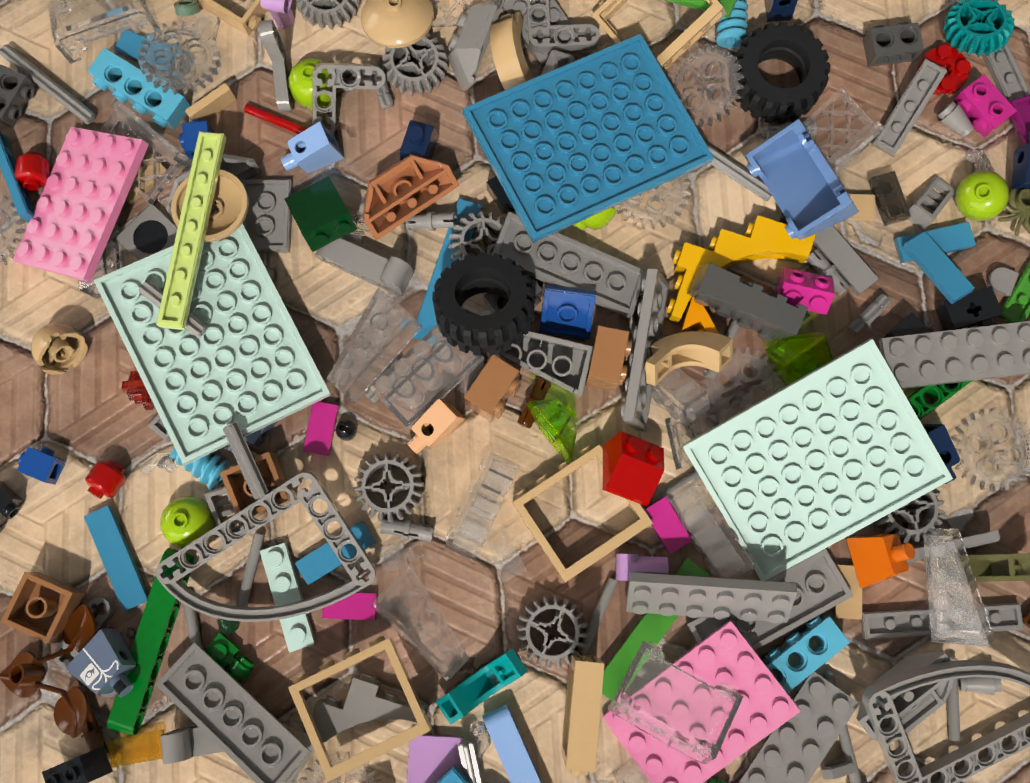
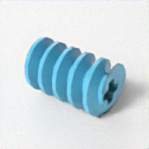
M737 0L730 18L723 17L717 22L716 43L719 46L737 48L742 45V39L747 37L745 29L748 23L745 20L748 19V13L746 12L748 10V4L746 3L748 0Z
M174 448L170 458L176 459V463L182 466L183 463ZM212 453L184 466L186 471H192L193 477H200V482L204 485L208 484V489L213 490L223 481L220 472L227 470L229 461L225 460L219 464L221 455L216 454L211 458Z

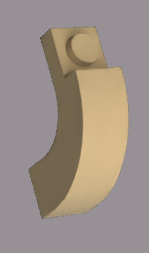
M520 12L505 14L498 19L497 23L490 26L492 56L504 90L534 78L522 50L521 31L523 18Z
M689 331L672 334L658 340L651 345V357L646 360L644 366L646 383L656 386L672 370L683 366H700L720 372L732 360L733 338L712 332Z

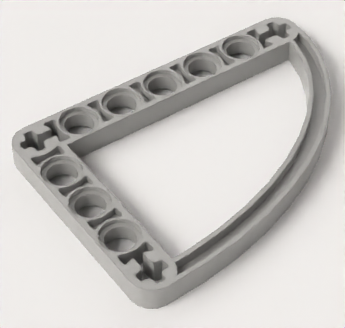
M304 471L168 557L156 568L157 579L179 602L211 617L241 622L287 619L322 609L370 585L376 576V567L317 476L309 471ZM301 477L305 480L310 478L312 480V483L309 485L311 490L308 491L307 488H303L297 492L300 496L297 499L295 491L289 487V484L292 483L293 488L302 483ZM279 491H285L290 495L288 505L282 506L277 503L276 495ZM316 499H323L327 502L328 509L325 513L319 514L313 509V503ZM299 502H302L352 579L317 596L270 607H241L218 603L192 591L179 580ZM258 505L264 506L267 509L268 515L264 520H258L254 517L253 510ZM234 520H240L244 523L245 530L243 534L237 535L232 532L231 523ZM332 521L339 522L342 526V533L338 536L331 535L327 530L328 524ZM211 535H218L221 538L222 546L219 549H213L209 546L208 539ZM345 544H352L356 547L357 554L355 557L347 558L343 555L342 548ZM189 549L196 550L199 554V561L195 564H191L186 560L185 555ZM360 556L364 559L359 563L364 570L370 569L369 579L367 580L365 577H358L360 569L357 564L353 568L350 566ZM180 562L182 567L174 571L173 576H166L164 574L167 567L170 568Z
M958 660L912 669L868 687L863 693L862 701L894 783H922V781L924 783H959L1030 746V734L1025 733L1026 728L1030 725V712L919 768L893 703V697L936 682L971 677L1010 680L1030 688V673L1015 666L995 661ZM877 696H880V697H878V701H879L880 706L882 707L881 709H879V708L874 704V703L876 702V697H877ZM886 717H891L890 725L886 728H880L881 721ZM1011 735V742L1007 746H1002L1003 739ZM900 740V745L896 750H889L891 742ZM988 748L987 755L983 758H978L980 750ZM959 760H965L964 766L960 770H954L955 764ZM904 762H909L907 770L898 773V767ZM941 772V777L938 781H930L934 773Z

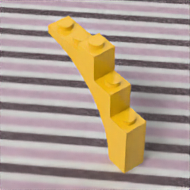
M757 215L753 223H748L744 236L721 228L717 236H712L708 249L685 242L681 250L676 249L672 263L676 264L674 272L681 275H678L674 289L678 290L676 298L670 299L666 310L667 313H670L668 321L678 324L682 318L686 306L692 298L687 292L699 266L712 263L720 268L727 269L744 262L762 259L786 260L803 264L810 255L816 234L801 241L797 238L792 240L784 228L787 224Z

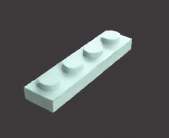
M284 542L260 550L275 606L303 600L287 543ZM308 613L280 619L289 653L316 644Z

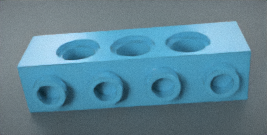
M106 48L101 51L87 70L94 79L92 81L93 84L103 91L109 89L113 92L112 95L122 103L130 102L133 104L132 108L138 113L151 115L152 120L163 128L167 125L175 130L187 114L185 110L190 107L184 96ZM158 101H162L159 105L154 106Z
M818 615L806 623L807 628L801 633L796 631L785 640L787 644L780 650L774 648L765 655V665L769 670L775 669L777 671V680L787 693L850 643L830 616L820 617ZM812 636H816L819 640V646L812 651L809 647V640ZM795 652L799 660L796 666L791 667L788 664V657L791 653Z

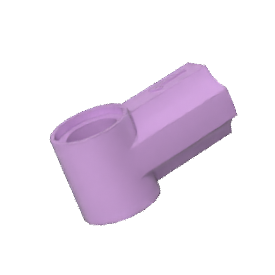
M260 0L261 7L270 11L277 27L285 29L287 26L293 25L295 17L291 9L292 0Z
M616 554L615 580L629 581L630 572L668 575V557Z

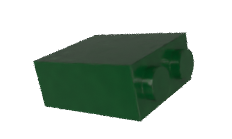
M329 176L284 198L312 252L357 230L348 209Z

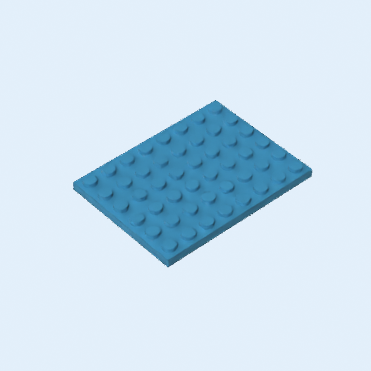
M641 34L464 107L462 111L533 243L707 165L714 159Z

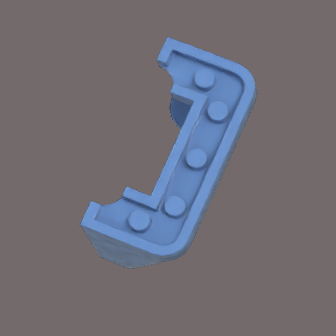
M799 119L746 154L750 162L746 165L754 178L759 175L786 217L788 224L784 228L792 240L797 238L801 241L859 212Z

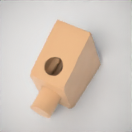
M439 398L412 426L411 429L416 435L407 445L416 454H419L426 446L436 447L466 418L448 400ZM431 425H432L433 428H434V431H433L432 434H430V432H429V428H430Z

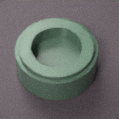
M179 0L174 4L175 13L179 16H189L200 12L197 0Z

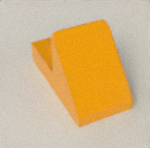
M692 297L688 303L679 333L687 332L697 327L698 330L696 331L719 334L704 306L696 303L694 297Z

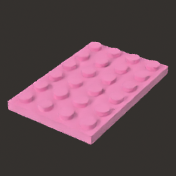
M71 127L56 158L51 174L46 181L41 197L36 204L34 218L30 219V222L27 224L26 231L17 247L13 261L21 265L91 283L149 144L142 139Z
M729 620L603 714L602 718L650 783H703L798 714L800 708L735 624Z

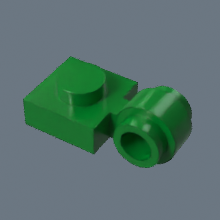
M223 632L218 633L205 649L224 669L229 666L230 670L228 673L237 682H241L243 679L246 680L253 671L254 663L244 655L237 658L236 656L242 649Z

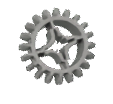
M296 0L298 11L302 13L303 18L306 21L309 20L312 26L318 24L321 29L328 25L329 29L332 30L334 24L342 27V21L350 23L349 15L356 16V8H360L359 0H343L341 3H339V0Z
M427 33L420 41L410 46L385 48L386 55L382 57L384 63L382 68L386 74V80L391 82L394 89L399 87V91L402 94L408 90L411 97L415 91H418L421 97L423 90L431 93L432 85L439 88V80L445 79L444 72L448 70V64L446 63L448 58L447 54L444 53V46L442 44L439 45V40L436 37L431 39V35ZM403 54H406L405 58L400 61V64L397 65L399 58ZM434 61L432 68L425 74V69Z
M483 211L477 213V218L473 213L468 214V220L462 217L459 220L460 225L456 224L453 227L455 233L449 236L453 243L448 247L450 250H456L451 255V259L459 258L461 261L464 259V256L468 255L467 252H471L476 256L479 255V252H487V255H490L502 228L500 224L502 217L498 216L496 220H493V213L489 212L485 218ZM477 227L475 239L464 242L465 233ZM488 230L492 231L497 238L491 237ZM480 241H483L484 244L486 243L487 248L485 250L481 249L482 246H478Z
M385 452L384 460L381 459L379 454H375V464L367 459L365 462L369 469L366 470L363 467L358 469L364 476L363 478L356 476L354 479L362 483L361 486L353 488L355 492H362V495L357 496L355 499L357 502L365 501L360 507L362 511H366L371 507L368 514L371 518L379 512L378 521L382 522L385 514H387L389 522H393L394 514H397L399 520H403V510L411 515L413 511L408 506L413 504L415 507H419L420 505L414 500V497H423L424 495L422 492L416 491L417 488L424 487V482H416V479L422 477V473H412L417 468V465L413 463L407 467L410 460L407 456L399 462L400 454L397 452L394 454L393 460H391L389 452ZM392 466L404 470L408 475L409 482L396 481L392 472ZM384 468L382 479L379 482L369 484L372 476L378 470ZM390 479V482L393 485H397V487L388 495V491L381 489V487ZM409 490L406 499L400 505L394 507L396 495L401 491ZM369 492L382 493L386 502V508L378 507L372 501Z
M930 491L922 495L923 501L915 499L906 504L910 506L916 505L917 508L907 512L897 509L880 518V520L876 521L875 525L885 526L882 530L883 534L899 535L901 543H908L909 540L912 543H919L920 539H929L928 533L935 534L937 532L934 525L938 526L943 523L937 516L946 513L938 507V505H942L945 502L936 498L941 491ZM925 509L923 521L918 526L917 523L920 522L919 514ZM892 515L899 516L902 523L906 525V528L900 526Z
M554 595L553 603H549L548 597L543 596L544 605L541 606L537 599L533 600L537 608L532 610L529 606H526L525 610L530 613L529 617L519 616V619L525 621L526 624L525 626L517 625L516 628L525 633V635L517 636V641L526 640L527 642L520 647L521 651L530 648L531 652L527 655V658L531 660L536 654L538 656L536 665L538 666L541 665L543 659H546V668L548 669L551 668V660H556L557 668L562 667L560 661L562 658H565L566 663L569 665L571 661L568 656L572 653L578 657L580 656L578 651L575 650L576 646L582 649L586 647L584 643L579 642V638H588L587 633L580 632V628L588 626L587 622H578V619L584 616L583 612L574 615L573 612L578 606L573 604L568 609L566 606L569 599L567 598L563 599L561 605L558 604L559 598L557 595ZM558 609L550 622L544 623L534 619L544 610ZM565 613L572 620L574 636L568 635L561 629V622ZM558 618L556 630L565 638L557 636L554 639H549L548 644H546L548 633L539 625L544 627L549 625L551 627V624H555ZM530 626L543 633L544 639L540 650L535 647L530 638ZM555 641H563L570 644L562 652L556 654L547 653Z

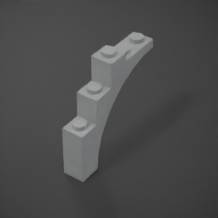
M367 673L353 677L344 705H340L341 700L326 696L325 699L317 701L312 715L323 743L339 732L360 723L381 719L417 721L409 703L398 700L399 696L384 691L383 695L379 694L382 683L376 682L377 677ZM424 709L425 714H426V716H427L429 710ZM290 720L289 723L285 722L283 725L311 753L285 783L296 782L299 773L315 752L303 722Z

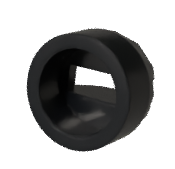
M342 420L337 424L335 431L341 440L350 441L356 436L357 427L350 420ZM343 425L351 429L352 431L349 434L343 430H340V427Z

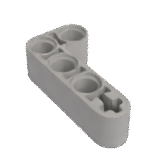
M342 238L318 249L315 254L319 260L397 296H403L413 276L411 266L402 259L390 256L388 260Z
M198 726L176 729L160 735L163 764L177 763L195 756L224 752Z

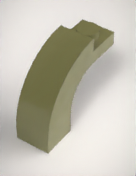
M1030 553L941 556L943 583L1030 581Z

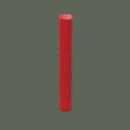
M247 103L244 107V113L293 133L300 134L308 129L305 126Z

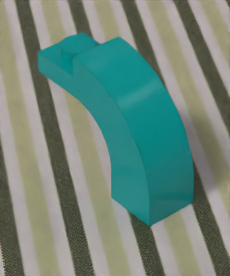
M512 648L477 670L435 702L448 722L452 724L528 671Z

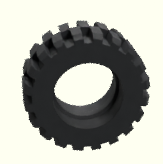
M779 22L778 26L770 23L766 24L763 30L762 28L752 31L751 36H747L744 39L731 67L730 76L732 78L730 80V88L735 90L733 97L736 102H742L741 108L745 112L749 110L753 113L751 117L757 120L759 117L764 118L766 123L772 124L773 120H777L778 124H783L789 118L791 121L800 119L802 114L806 115L813 105L816 104L828 83L830 63L827 62L829 59L827 51L821 49L823 43L820 39L815 40L812 37L813 33L807 29L805 32L800 29L801 26L796 24L793 27L788 26L787 22ZM769 59L785 61L796 70L800 84L792 88L775 87L762 77L758 64Z
M479 252L477 256H472V254L466 255L463 260L457 259L452 262L450 269L446 267L441 272V278H438L434 285L435 291L433 292L432 300L439 331L443 337L447 338V342L453 347L458 345L459 350L468 353V351H473V355L482 356V353H489V356L496 355L499 350L505 352L512 349L511 344L513 343L515 345L519 344L523 340V334H528L531 329V323L534 321L535 316L532 281L526 275V270L521 265L516 266V261L509 257L503 259L501 254L494 253L492 256L487 255V252ZM480 293H494L508 301L502 309L490 315H473L461 308L467 299Z

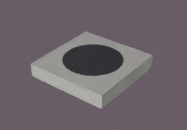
M151 203L116 239L138 260H141L173 246L178 228Z

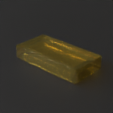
M164 730L108 740L111 767L162 759L160 735L164 734Z

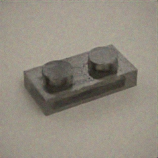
M895 171L877 175L868 180L872 193L875 195V202L884 226L905 221L911 217Z

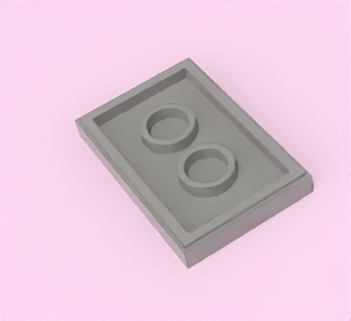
M242 179V184L249 198L248 212L243 225L258 253H290L291 211L284 198L292 195V180Z

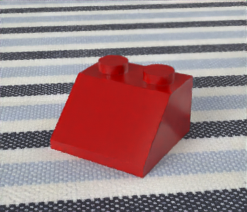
M621 431L603 444V490L647 506L664 473V448Z

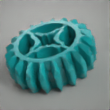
M959 0L949 10L948 15H946L943 34L946 35V41L951 42V48L958 47L959 53L965 51L968 53V57L974 53L979 58L983 53L990 56L991 53H998L1002 47H1005L1014 31V18H1012V11L1006 10V4L999 5L998 0Z

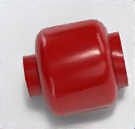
M28 151L17 158L15 177L23 188L36 191L39 188L45 187L46 181L50 176L51 164L43 154Z
M107 459L106 462L98 461L85 477L86 483L90 486L87 491L99 499L103 495L108 498L114 497L126 482L125 469L110 459Z

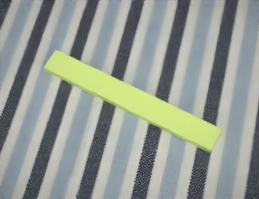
M199 131L156 323L160 328L186 330L226 143L224 133Z

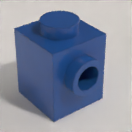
M197 119L190 121V123L182 124L183 133L179 135L180 144L191 161H193L199 131L214 133L207 121Z
M41 445L38 449L27 447L26 451L19 458V466L16 471L42 482L56 485L66 461L53 456L55 451Z

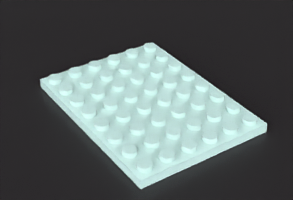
M243 223L234 233L224 239L204 242L189 313L206 325L207 330L200 338L194 336L187 329L179 330L157 326L160 308L139 292V287L145 281H150L164 292L174 245L94 280L184 466L229 445L223 428L230 424L237 423L243 436L246 437L330 396L323 378Z
M873 339L865 341L682 445L761 581H766L953 479Z

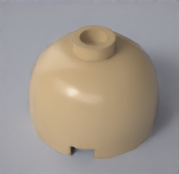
M52 323L44 326L35 334L31 342V353L34 361L45 373L51 375L66 373L64 369L69 368L72 364L74 368L77 367L85 358L88 350L85 338L80 332L64 323Z

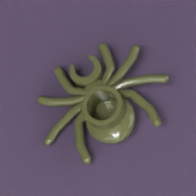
M1011 189L1009 191V205L1006 204L1005 209L1017 214L1009 217H999L998 221L1006 222L1020 217L1015 228V235H1019L1023 221L1026 230L1030 234V189Z

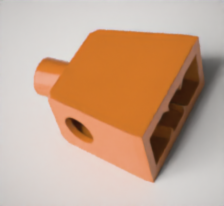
M866 534L846 539L860 588L879 584L907 572L909 567L906 560L915 557V550L912 544H901L900 537L897 534Z

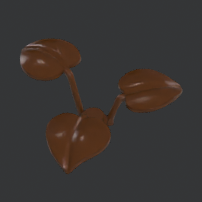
M87 604L79 606L67 621L63 630V641L69 645L66 649L42 658H36L31 652H23L0 673V680L4 685L21 698L33 696L37 688L60 694L62 697L58 699L54 708V720L60 731L70 735L72 738L78 737L86 725L89 715L87 695L78 686H74L66 692L64 689L41 683L46 675L45 667L41 663L68 654L74 649L79 653L97 634L96 621Z

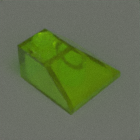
M822 332L784 337L765 350L771 368L785 386L833 360L826 336Z
M558 399L530 401L526 405L537 427L568 464L572 460L578 429L574 421L576 414L568 404L563 406Z

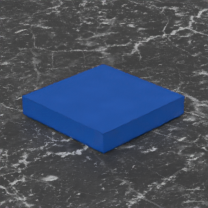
M545 284L539 333L589 340L596 291Z

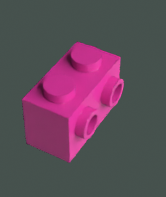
M985 74L962 90L953 100L955 104H960L975 127L974 130L984 138L1017 112Z
M783 267L776 286V295L780 294L787 297L786 303L794 307L802 304L808 307V311L827 315L835 295L834 280L831 277Z

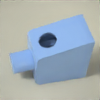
M318 122L288 140L287 144L291 153L280 158L287 171L299 166L306 173H311L344 159V156L333 134L321 122Z

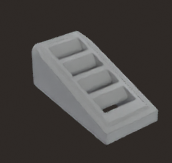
M936 176L908 209L905 217L920 229H926L948 203L956 190ZM933 188H935L937 191H939V192H940L941 194H943L945 197H942L940 194H938L936 191H934Z
M225 485L204 493L216 527L223 523L222 517L232 513L236 514ZM227 494L228 498L216 502L215 497ZM231 504V508L219 512L218 507ZM234 520L231 525L238 523L239 527L233 529L232 532L237 535L243 534L245 530L244 523Z

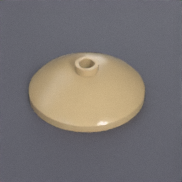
M367 0L361 12V24L367 37L377 45L386 48H403L415 44L429 32L434 20V11L430 0Z
M225 170L219 171L204 242L218 241L234 233L241 226L248 212L249 198L244 185L236 176ZM189 177L178 186L171 202L172 218L177 227ZM219 210L216 215H213L215 211Z

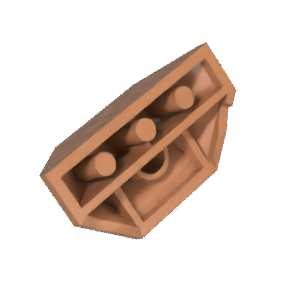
M410 154L368 182L363 221L375 240H378L457 188L459 184L448 164Z

